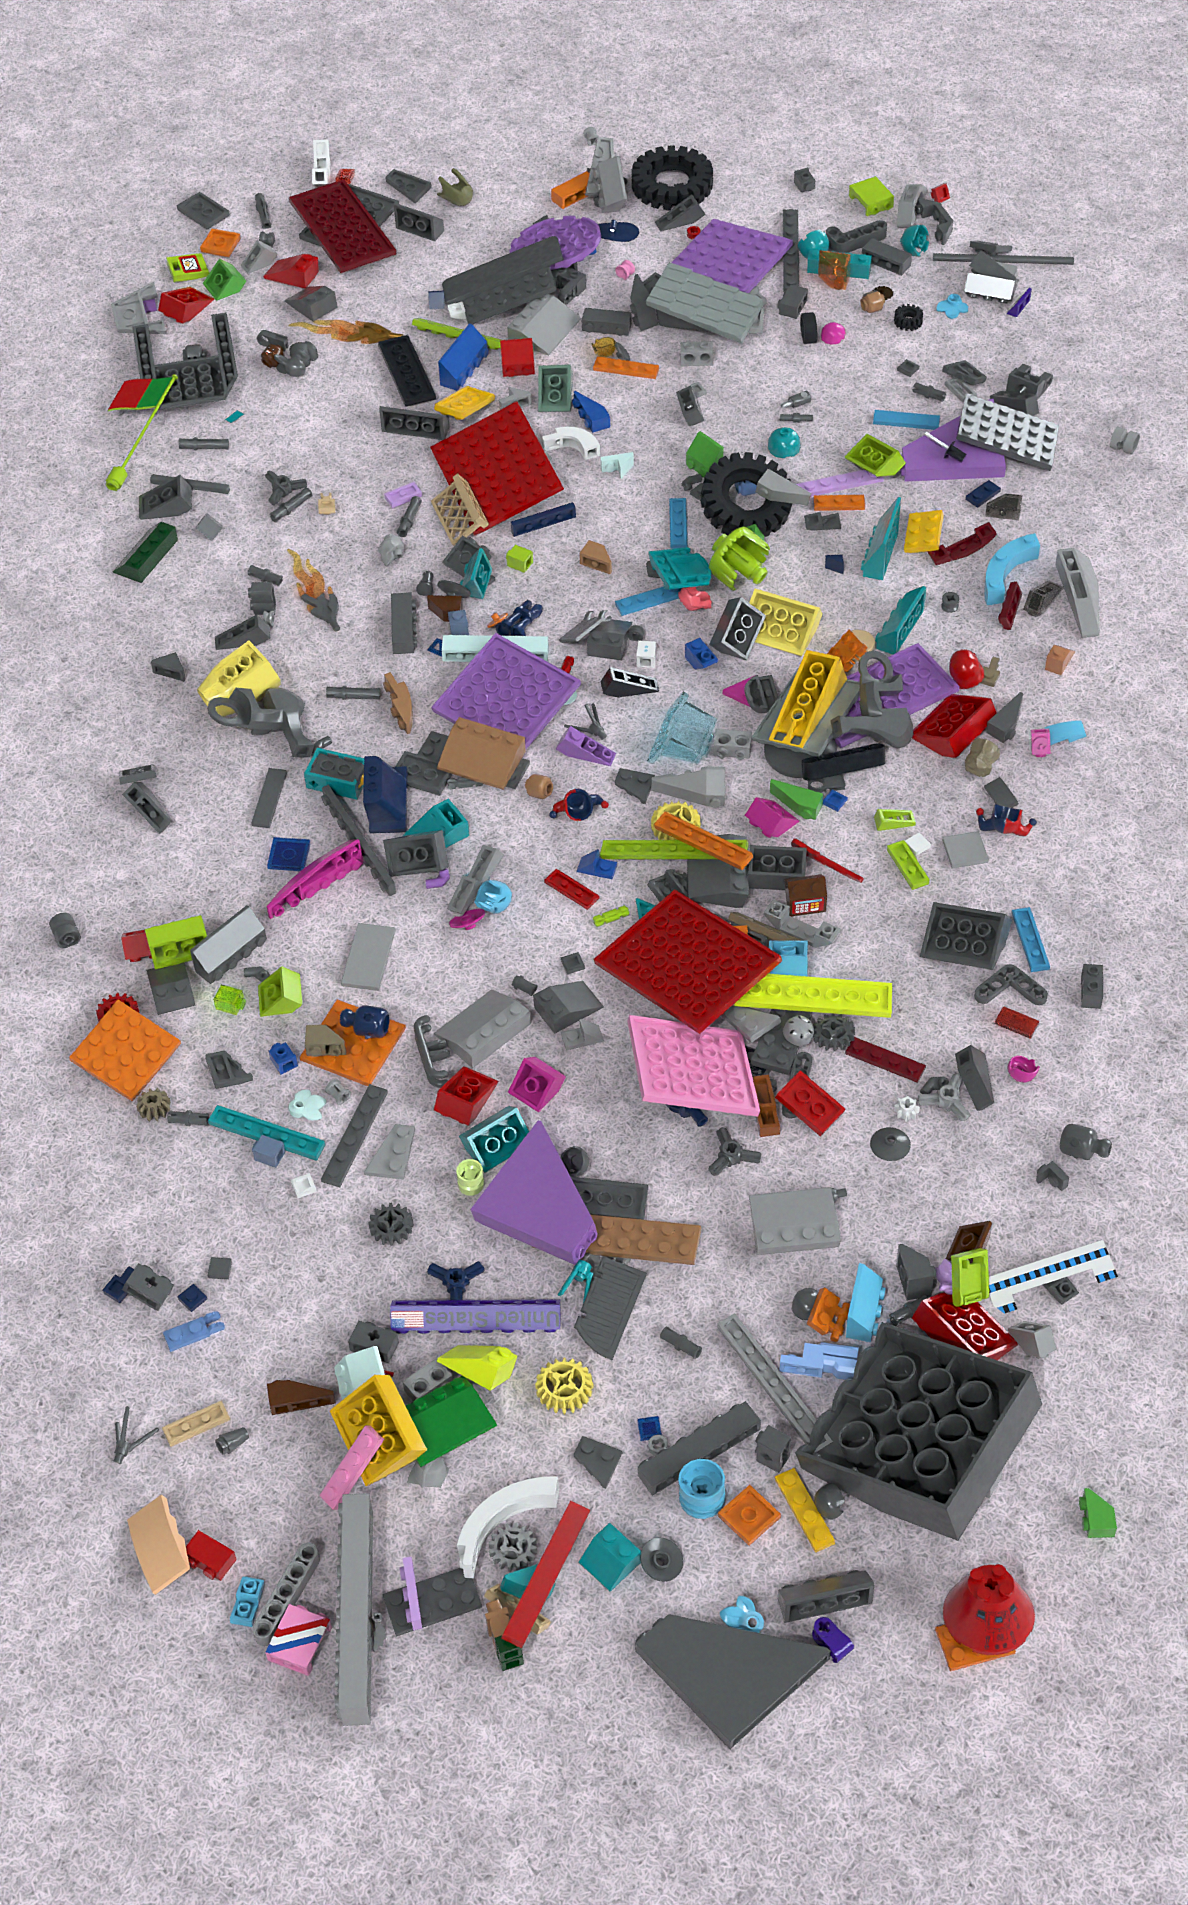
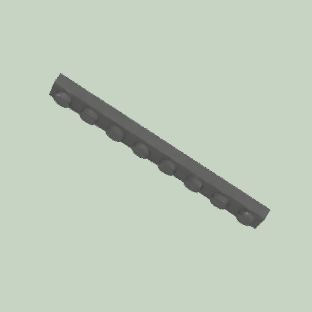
M793 209L783 210V237L793 240V246L783 255V292L789 288L790 284L799 286L798 210Z
M329 785L322 787L323 795L321 798L324 805L330 807L329 810L333 818L337 817L338 825L341 830L345 829L347 839H358L360 841L363 863L366 867L369 866L371 868V874L374 879L379 880L381 890L383 892L386 891L389 896L396 894L395 882Z

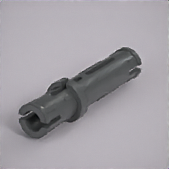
M257 193L255 195L256 210L259 212L262 228H271L267 211L268 205L264 200V195Z
M179 438V449L228 450L229 439Z
M306 487L287 502L281 503L276 510L269 514L271 520L278 522L285 515L291 514L293 509L313 496L312 491Z
M412 497L404 517H401L400 526L396 531L398 536L406 537L409 528L412 527L413 519L422 500H419V497Z
M327 686L326 698L380 700V688Z

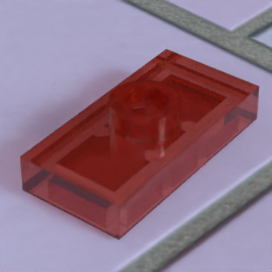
M341 168L335 180L344 179L347 184H351L355 176V169Z
M1003 1006L995 1020V1024L1031 1039L1039 1025V1020Z

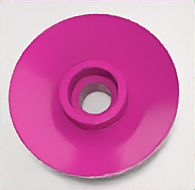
M483 909L466 911L462 916L452 918L449 925L451 928L473 929L476 927L475 923L485 916V911Z

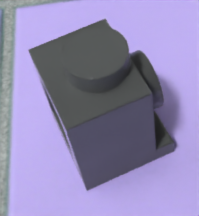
M808 167L794 171V183L801 193L815 189L816 180L809 172Z

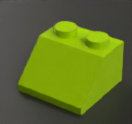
M281 966L258 985L260 1017L293 1013L302 1005L299 973Z

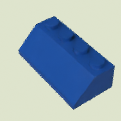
M470 323L438 361L440 386L457 391L460 387L464 386L466 379L472 376L473 370L480 366L482 359L488 356L487 341Z

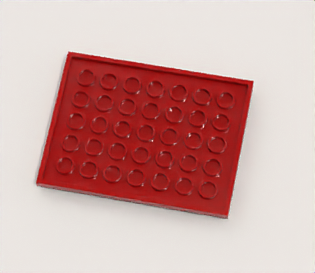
M517 401L430 446L448 484L451 485L454 482L453 477L457 473L468 482L489 523L486 528L481 526L473 532L474 535L480 534L564 490ZM458 499L457 501L459 506L461 504L462 499ZM463 510V514L465 517L468 510ZM469 521V526H472L474 522Z
M673 890L593 959L597 966L699 1034L782 962L779 954L677 890Z

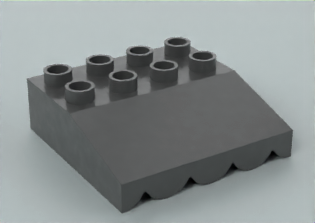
M882 1322L876 1334L875 1345L865 1348L860 1354L855 1365L854 1377L848 1378L840 1384L833 1399L832 1410L825 1411L818 1417L811 1432L810 1443L800 1446L795 1454L801 1469L827 1483L837 1485L840 1490L871 1507L959 1541L1042 1406V1401L1033 1372ZM827 1433L833 1442L814 1452L820 1444L827 1441L824 1438Z

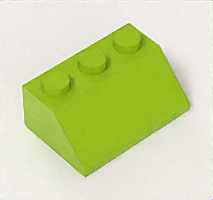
M867 433L845 455L846 460L877 477L895 475L906 464L898 450Z
M201 915L145 929L155 970L192 961L190 950L207 937Z

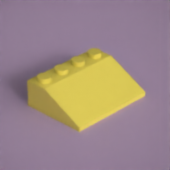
M755 588L749 603L766 615L755 642L803 656L823 615L820 607Z

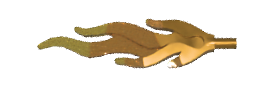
M343 320L313 321L317 325L331 327H320L305 322H296L288 325L289 327H303L316 334H331L332 339L344 342L361 340V344H374L379 341L403 336V334L392 333L391 330L379 324L355 321L356 325Z

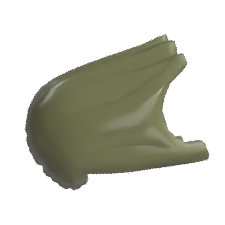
M452 169V173L459 179L457 184L450 185L443 177L439 176L438 180L442 185V192L437 193L439 197L457 206H466L471 202L473 189L457 169Z

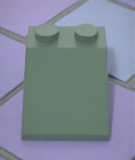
M571 365L538 366V412H571L573 388Z

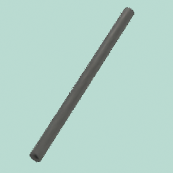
M933 253V261L972 262L977 254ZM989 255L996 262L1074 265V257Z

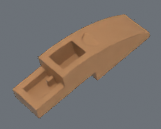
M391 672L384 674L385 682H383V686L386 692H390L392 701L391 714L393 718L397 717L399 728L401 730L404 729L406 734H410L413 723L410 693L404 681L397 683Z

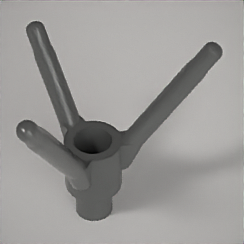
M592 703L593 713L588 704L584 705L592 720L589 729L564 725L565 728L572 726L578 731L599 736L601 740L607 737L603 727L600 725L594 703Z
M129 1406L125 1407L121 1432L119 1422H115L116 1449L114 1453L116 1455L113 1462L119 1464L122 1463L124 1456L126 1457L128 1452H131L135 1447L159 1431V1428H155L132 1444L126 1442Z

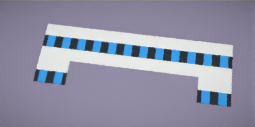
M1101 1240L990 1276L989 1295L994 1307L1005 1314L1018 1310L1012 1294L1089 1269L1093 1270L1098 1283L1117 1278L1118 1275L1105 1243Z

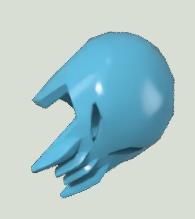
M487 880L480 886L474 903L477 907L493 914L500 913L510 905L512 892L501 881Z

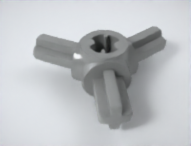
M959 1073L953 1074L948 1085H944L936 1093L918 1095L920 1106L938 1105V1108L948 1112L952 1111L960 1121H966L970 1117V1113L961 1104L959 1097V1088L963 1082Z

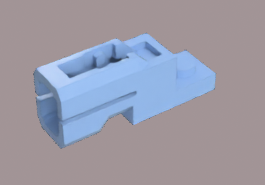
M821 1342L818 1345L805 1343L803 1357H797L793 1354H781L779 1371L822 1378L823 1372L833 1373L837 1379L846 1380L853 1378L859 1347Z

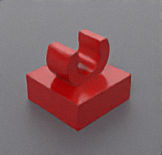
M942 183L931 189V197L936 202L941 203L950 198L947 183Z

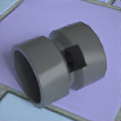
M59 913L51 918L49 926L60 948L65 949L79 943L81 935L70 913Z

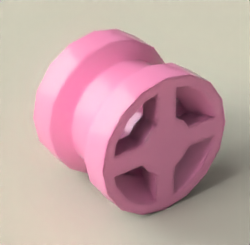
M624 260L621 265L616 267L615 271L618 277L626 280L629 275L635 272V267L631 261Z

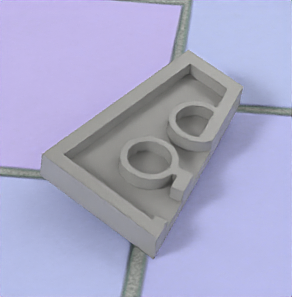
M395 1124L365 1169L364 1175L404 1180L415 1126Z

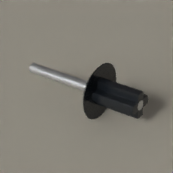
M925 432L924 435L947 449L944 458L949 454L959 462H962L966 457V453L953 446L956 441L947 446Z

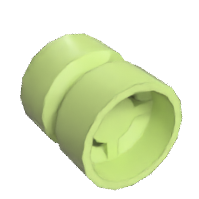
M467 1159L459 1163L456 1170L459 1190L467 1196L477 1195L484 1188L482 1165L474 1159Z

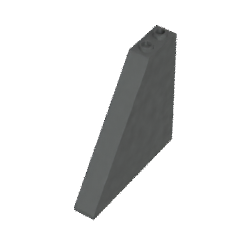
M668 1614L665 1618H659L653 1624L650 1631L647 1633L643 1632L635 1641V1652L729 1749L733 1748L829 1661L831 1652L826 1647Z

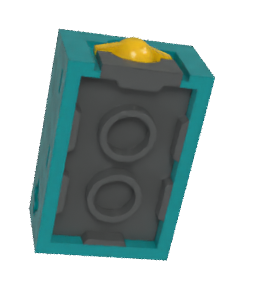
M317 748L304 772L306 788L323 792L322 787L329 785L335 795L357 800L364 786V758Z

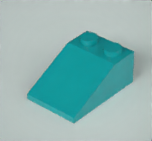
M479 548L471 556L469 563L464 568V579L460 582V585L466 587L471 592L470 597L478 599L484 598L492 572L491 564L484 549Z

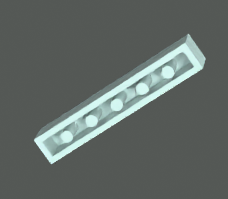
M443 635L442 659L443 661L471 662L492 636ZM502 636L548 662V636Z

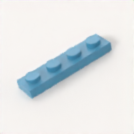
M663 587L617 600L615 605L621 616L679 599L678 593L682 588L669 590Z

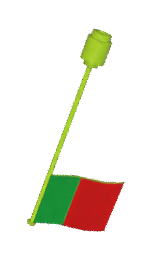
M174 374L171 377L160 379L124 381L108 408V412L120 409H155L123 465L113 467L109 473L105 484L109 490L117 491L122 487L128 476L124 468L172 384L178 379L177 375Z

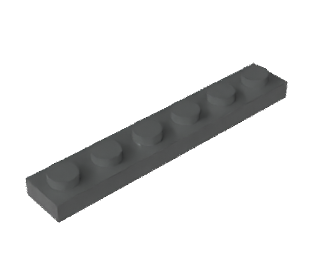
M369 1084L321 1178V1182L341 1187L388 1094L387 1089Z

